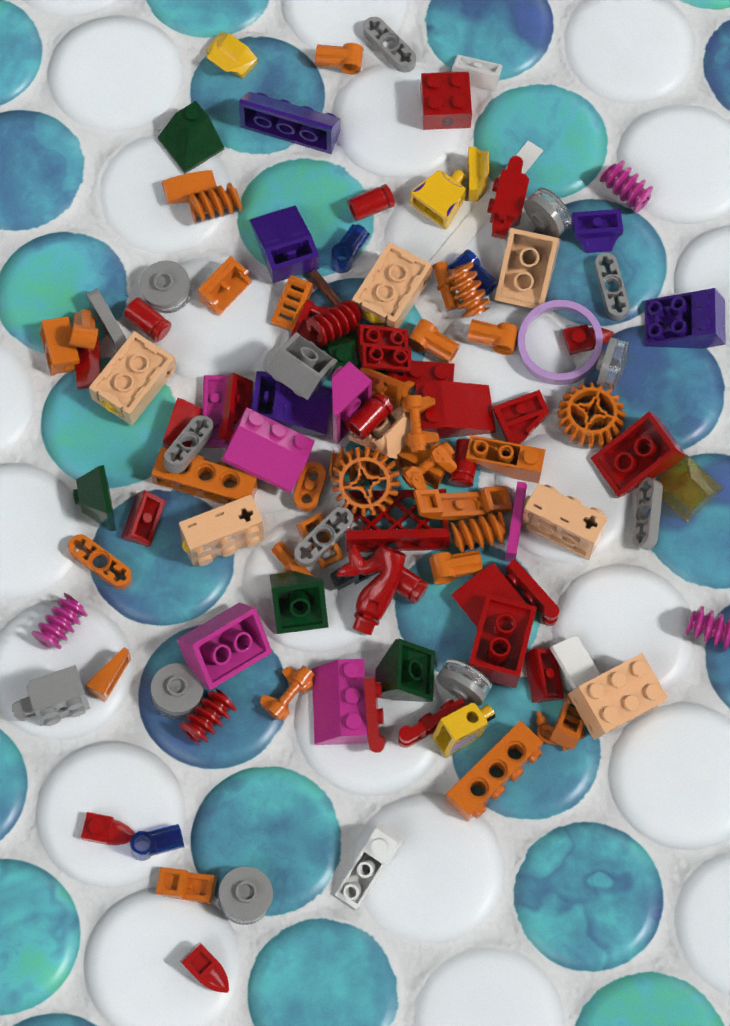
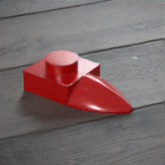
M587 324L563 329V336L569 355L595 349L596 337L593 327H588ZM601 328L604 345L614 335V332Z
M87 812L81 839L105 845H122L137 839V835L129 826L115 820L111 816Z
M199 942L180 962L205 987L217 992L228 993L229 982L224 968Z

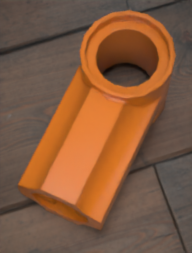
M346 43L343 47L317 44L315 66L340 68L346 74H358L361 71L364 49L357 43Z
M82 309L74 314L68 345L94 350L98 329L95 328L96 318L91 314L90 310Z
M420 319L408 336V344L419 352L427 351L445 363L453 360L460 344L438 332L437 327L425 319Z
M472 319L467 341L492 347L495 352L502 355H511L515 349L519 328L510 323L495 325Z
M479 550L453 555L449 552H440L429 557L434 584H447L453 582L458 577L475 575L483 570Z

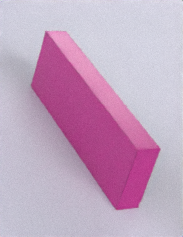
M204 375L202 416H207L213 421V433L203 448H227V441L218 437V431L222 426L228 375Z
M517 481L505 557L507 562L516 559L527 489L525 482Z

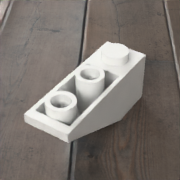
M384 823L376 827L335 895L356 910L359 909L395 856L405 837Z

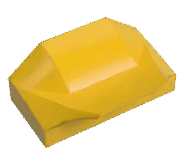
M221 32L206 48L207 59L225 72L231 71L242 79L258 63L257 57L249 47L230 33Z
M468 147V201H479L487 191L489 151H482L477 147Z

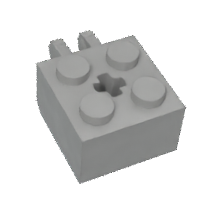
M296 332L279 348L266 372L272 375L276 381L292 389L296 395L308 400L327 380L337 360L329 356L327 351H322L316 347L314 342H309Z
M76 665L30 680L26 687L29 697L20 699V701L12 704V712H14V717L18 721L22 722L37 717L40 726L44 724L46 726L55 725L62 718L67 716L78 717L90 709Z

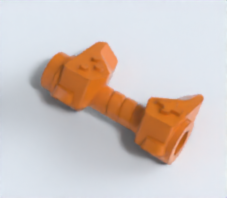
M421 395L406 396L401 404L404 411L410 413L412 431L407 434L405 439L406 445L411 448V453L426 452L427 445L438 443L440 439L438 433L422 431L420 414L435 405V398L430 396L422 397Z
M445 441L442 444L434 443L429 450L431 456L419 466L410 465L402 468L401 477L410 488L414 487L415 490L427 489L423 474L436 464L449 473L456 470L457 465L451 458L455 452L448 442Z
M302 666L297 671L291 667H286L282 671L290 686L279 699L262 695L260 699L261 706L276 720L284 721L290 713L287 705L294 698L295 694H305L313 685L312 678L315 675L307 667Z

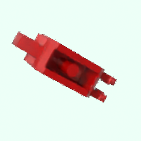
M518 155L510 158L507 170L502 169L500 178L495 177L492 191L496 192L495 199L490 198L487 213H491L492 237L506 240L510 228L520 224L529 178L526 174L521 173L523 160Z

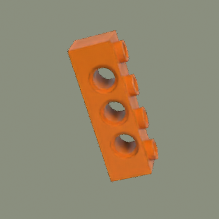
M161 447L151 473L153 484L223 505L248 495H252L254 500L259 486L258 478L242 470L233 469L224 462H209L200 455H196L187 466V472L183 474L171 473L164 467V454L167 449ZM204 474H209L212 476V478L208 481H203L200 479V477ZM229 481H233L236 483V485L232 488H227L224 486V484Z
M520 720L446 793L445 800L468 822L473 817L478 819L488 808L485 805L492 798L496 801L505 792L504 786L510 780L515 782L524 773L522 768L528 762L533 764L542 755L543 741ZM510 750H517L521 753L522 757L517 760L511 759L508 756V752ZM492 768H499L502 770L503 776L500 778L492 777L489 771ZM474 786H480L484 789L485 794L475 796L470 789Z

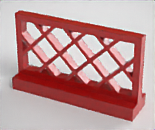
M415 489L397 490L399 492L397 496L388 495L392 498L393 503L385 511L382 512L378 506H375L376 512L379 515L373 521L362 516L361 509L356 511L353 515V522L360 519L367 526L363 530H351L350 528L346 531V552H349L354 544L359 552H375L380 545L388 546L392 543H395L398 551L449 550L448 520H440L443 523V528H431L427 525L431 520L430 518L421 520L414 514L417 510L416 504L412 508L407 509L400 503L404 498L415 500L413 494ZM438 489L439 493H446V489ZM373 490L374 499L382 496L385 490ZM349 491L356 499L367 501L363 492ZM349 504L347 508L351 511L353 507ZM395 507L405 513L397 521L388 514ZM410 517L418 525L414 529H406L401 524ZM385 518L392 526L388 530H381L376 524Z

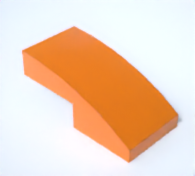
M212 170L179 175L164 180L161 183L168 204L189 203V194L193 193L198 197V193L201 190L207 196L209 188H212L217 194V185Z
M160 867L156 894L180 900L213 904L217 877L215 875L189 873L183 869Z

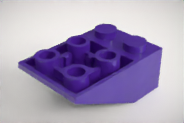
M296 205L249 219L273 283L289 279L290 275L298 276L311 272L314 269H319L317 248Z
M716 288L645 300L646 347L703 349L726 345L725 299Z
M257 371L252 410L300 434L327 436L332 389L321 386L306 400L296 395L285 384L276 381L269 373Z

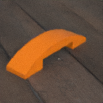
M507 486L484 487L480 492L439 493L438 489L415 490L413 492L419 515L430 519H476L478 516L487 517L488 514L497 515L498 512L505 513L513 509Z

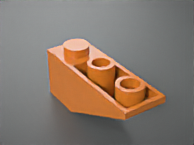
M471 435L466 460L513 479L539 483L546 449Z

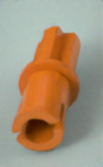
M447 261L435 263L432 268L438 283L436 288L441 292L445 308L447 310H455L460 303L459 300H454L453 298L457 295L456 290L450 291L455 282L446 281L450 276Z
M281 541L274 545L272 553L284 565L285 572L296 571L314 576L307 568L301 567L295 562L294 553L284 542Z

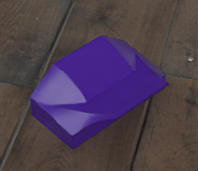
M621 209L572 212L571 219L574 238L580 241L586 253L609 252L613 250L616 240L624 231Z

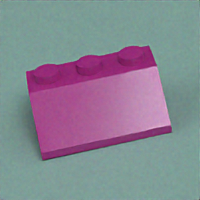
M350 361L344 367H338L332 374L333 442L335 444H338L350 432L346 421L372 396V380Z
M246 407L234 428L222 461L290 494L309 458L315 440Z
M240 602L177 639L185 662L208 690L215 688L273 653L256 607Z
M338 659L312 668V672L315 675L312 678L314 744L367 743L364 659Z

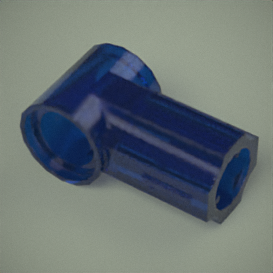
M352 224L340 242L332 247L330 261L332 270L341 274L351 269L352 262L370 238V233L367 232L365 227L359 224ZM343 256L347 259L341 260L337 257Z
M466 249L448 265V268L451 270L462 264L473 262L474 266L469 271H477L478 274L473 280L481 281V285L477 289H484L485 294L482 298L487 297L498 285V281L481 266L478 257L471 250Z
M179 824L149 832L139 831L130 840L131 854L139 861H146L151 856L184 848ZM139 841H146L150 846L145 851H139L135 848V845Z

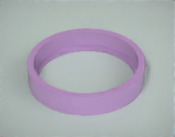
M552 300L537 306L525 317L518 334V351L524 367L535 378L553 385H568L584 379L597 366L603 348V334L597 318L586 307L569 300ZM552 310H569L583 316L592 325L596 337L594 352L587 363L579 369L568 373H552L536 365L526 350L525 336L529 325L538 316Z

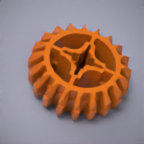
M591 382L589 387L586 388L581 383L579 384V390L572 387L570 394L565 393L563 395L564 401H560L558 406L560 409L557 412V417L560 419L558 425L564 428L562 432L564 436L571 434V443L577 439L579 440L580 447L585 442L588 443L590 449L593 448L594 443L601 448L604 441L610 443L613 439L612 436L617 437L619 435V429H623L624 426L622 421L625 419V412L622 411L624 405L623 403H618L619 394L611 396L612 388L604 391L602 385L595 388L594 383ZM582 401H590L589 403H586V404L580 403V402H582ZM599 403L606 407L610 415L607 414V411L601 409ZM595 408L593 413L594 415L593 417H591L590 422H588L589 414L592 412V409ZM572 415L575 416V419L581 421L583 428L574 421ZM594 427H601L598 430H591Z
M366 446L365 454H362L361 449L357 447L355 448V457L350 451H347L345 454L348 461L343 458L338 460L343 468L337 466L333 468V471L340 475L331 477L332 482L339 483V485L332 487V492L341 491L336 500L340 501L343 498L347 500L343 504V508H347L349 504H352V514L356 513L358 507L361 508L362 516L366 515L367 508H370L372 515H376L375 506H378L383 512L386 509L384 501L389 505L393 503L392 498L388 495L397 496L399 493L392 486H400V481L393 480V477L399 476L400 473L399 471L391 472L390 470L396 463L392 461L387 465L385 461L389 455L386 453L380 459L378 457L380 449L378 448L375 450L374 455H370L371 449L369 446ZM365 461L377 464L384 473L370 472L367 464L365 465ZM357 462L358 477L345 482L347 469ZM363 473L367 479H374L373 482H370L369 489L365 484L358 483L363 478ZM387 480L385 492L379 498L374 499L373 486ZM348 490H360L367 501L356 499Z

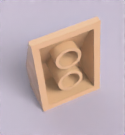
M510 228L495 301L532 309L545 303L561 239Z

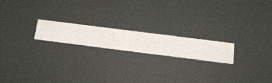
M527 141L516 154V156L518 155L523 160L521 172L523 174L528 171L544 151L530 141ZM493 184L430 260L429 263L432 266L435 263L447 261L449 268L490 218L491 213H487L490 198L495 199L496 192L492 191ZM432 268L430 281L436 284L437 279Z

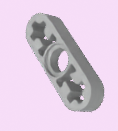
M370 17L364 22V36L397 70L406 73L415 68V52L381 18ZM370 27L374 29L378 27V32L376 30L370 31ZM391 40L396 43V46L388 49L384 47L383 43ZM401 56H402L405 60L409 58V59H410V62H409V63H408L407 61L401 62Z
M601 253L595 260L594 270L606 314L613 321H622L627 317L630 305L619 265L613 254ZM603 261L610 265L609 275H606V268L602 265ZM614 282L618 285L619 289L615 292H610L605 288V284ZM618 298V307L622 308V311L620 313H618V311L614 309V299Z
M94 289L86 293L87 300L113 347L118 352L127 339L100 291Z
M202 415L194 417L164 454V467L167 471L171 473L184 471L211 438L213 421L209 417ZM192 441L195 443V446L185 447L182 443Z
M646 477L638 487L633 530L634 545L644 550H651L657 543L663 493L662 483L650 477ZM650 509V514L645 519L646 513Z
M335 508L296 546L294 551L295 562L305 568L314 565L351 528L353 523L352 512L348 508ZM337 515L339 517L346 516V524L341 522L334 531L332 527L336 524ZM320 531H326L330 534L331 540L327 543H321L317 540L316 535ZM313 543L315 548L310 553L311 559L307 557L304 559L300 558L301 550L307 552Z

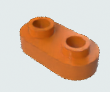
M318 462L305 464L294 491V504L300 511H312L319 504L326 481V470L322 464ZM315 474L318 478L311 480L309 476ZM304 497H309L311 501L308 503H304L302 499Z

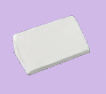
M457 55L452 66V72L469 71L470 86L496 91L503 65Z
M573 636L550 647L552 654L573 689L601 675L578 636Z

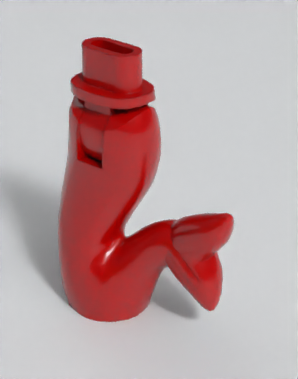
M355 544L350 548L348 553L349 562L337 571L336 577H351L359 574L369 575L380 571L362 589L357 598L356 612L353 615L356 618L353 629L372 635L375 625H379L380 619L390 605L401 578L406 558L403 552L380 545L373 556L365 560Z

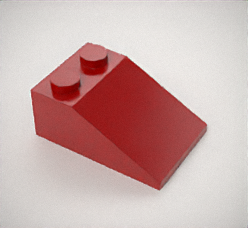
M441 380L415 383L414 395L435 398V405L420 414L422 431L438 433L439 439L496 433L489 385Z
M649 411L594 454L591 460L617 497L620 498L638 488L639 484L646 477L655 478L666 472L683 459L686 454L661 419Z
M486 593L465 675L516 688L521 675L537 607Z

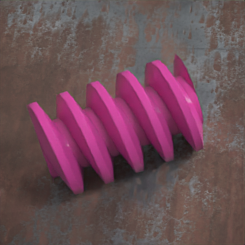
M624 161L618 164L615 163L608 167L601 175L600 182H606V187L608 189L613 188V194H620V200L623 202L627 201V206L630 208L634 207V212L637 213L650 200L653 187L650 186L644 189L645 179L637 183L638 173L630 176L631 167L623 170Z
M65 592L66 600L59 598L57 601L59 607L53 606L51 608L53 616L45 615L44 619L47 624L40 622L38 624L40 632H31L37 641L50 650L52 647L62 648L58 640H68L64 633L65 631L75 632L71 624H81L77 617L78 615L88 616L84 607Z
M700 606L697 611H693L685 634L688 635L693 629L694 638L697 639L703 633L704 642L707 643L713 637L714 646L717 647L723 641L724 650H727L730 647V618L726 623H724V614H720L714 619V610H710L704 615V606Z

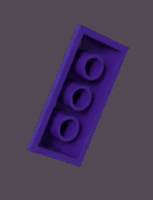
M250 91L239 102L241 128L332 154L341 131V118L336 117L334 114H324L314 111L307 106H297L287 100H277L263 93H253Z

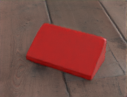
M97 336L94 350L77 347L80 359L79 364H76L77 389H89L90 385L101 373L99 336Z
M177 398L163 438V447L168 449L194 417L202 414L203 409L184 399ZM185 441L182 445L191 447L192 441Z
M145 490L138 492L133 501L121 538L150 547L166 500Z
M534 648L525 654V664L532 702L542 703L563 700L565 697L559 665L551 650Z

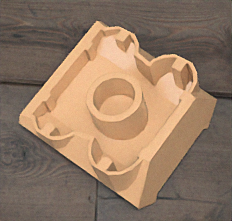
M402 407L395 408L365 439L361 440L351 432L348 435V440L364 447L369 446L373 451L378 448L380 449V454L385 455L387 453L390 458L397 459V454L406 446L405 439L407 434L412 432L410 416Z

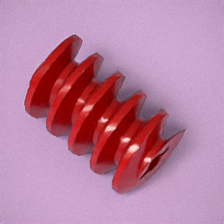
M345 300L341 304H337L309 318L306 324L307 330L314 343L323 347L326 343H331L334 339L337 340L342 335L349 334V331H355L357 323L361 320V313L352 301Z
M216 689V692H208L209 700H201L202 708L199 706L194 707L195 715L188 714L186 716L188 723L182 721L179 723L182 732L197 745H200L199 740L206 743L209 741L205 734L206 732L213 735L216 734L213 728L214 724L219 727L223 726L220 717L230 719L227 712L228 709L234 712L237 711L234 703L218 689Z

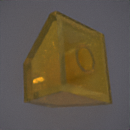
M687 454L658 480L663 485L662 499L686 522L691 520L723 489Z

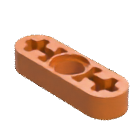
M75 535L70 539L68 548L75 560L117 590H124L131 585L132 574L128 566L85 535ZM85 543V549L91 553L89 558L83 550L76 552L75 545ZM99 556L105 557L108 560L107 565L103 568L95 567L93 565L95 558ZM112 566L119 575L124 572L126 580L120 579L116 581L115 574L110 571Z

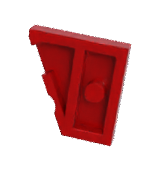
M540 390L493 406L494 415L506 441L515 444H522L549 415V409Z

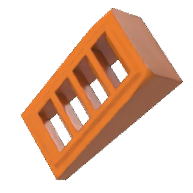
M290 275L272 317L271 324L292 332L306 300H309L313 292V284ZM289 296L299 299L300 302L289 299ZM285 305L297 309L296 312L284 308ZM284 314L293 319L292 321H289L287 319L280 317V315Z
M321 513L296 525L302 539L309 534L308 528L316 524L319 525L324 520ZM320 531L318 533H323V535L325 536L319 539V542L325 543L331 540V536L328 532ZM337 542L327 551L333 550L334 555L325 560L321 557L317 561L321 569L344 558ZM313 543L311 548L309 549L310 551H312L315 548Z
M124 647L87 682L85 687L89 694L104 702L108 699L131 660L127 648Z
M568 691L550 740L573 750L580 739L585 724L576 708L569 706V704H574L568 695L570 691Z

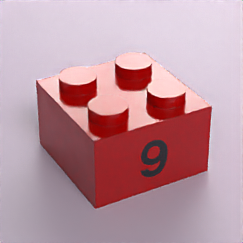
M469 71L421 73L420 92L423 130L471 128L472 104Z

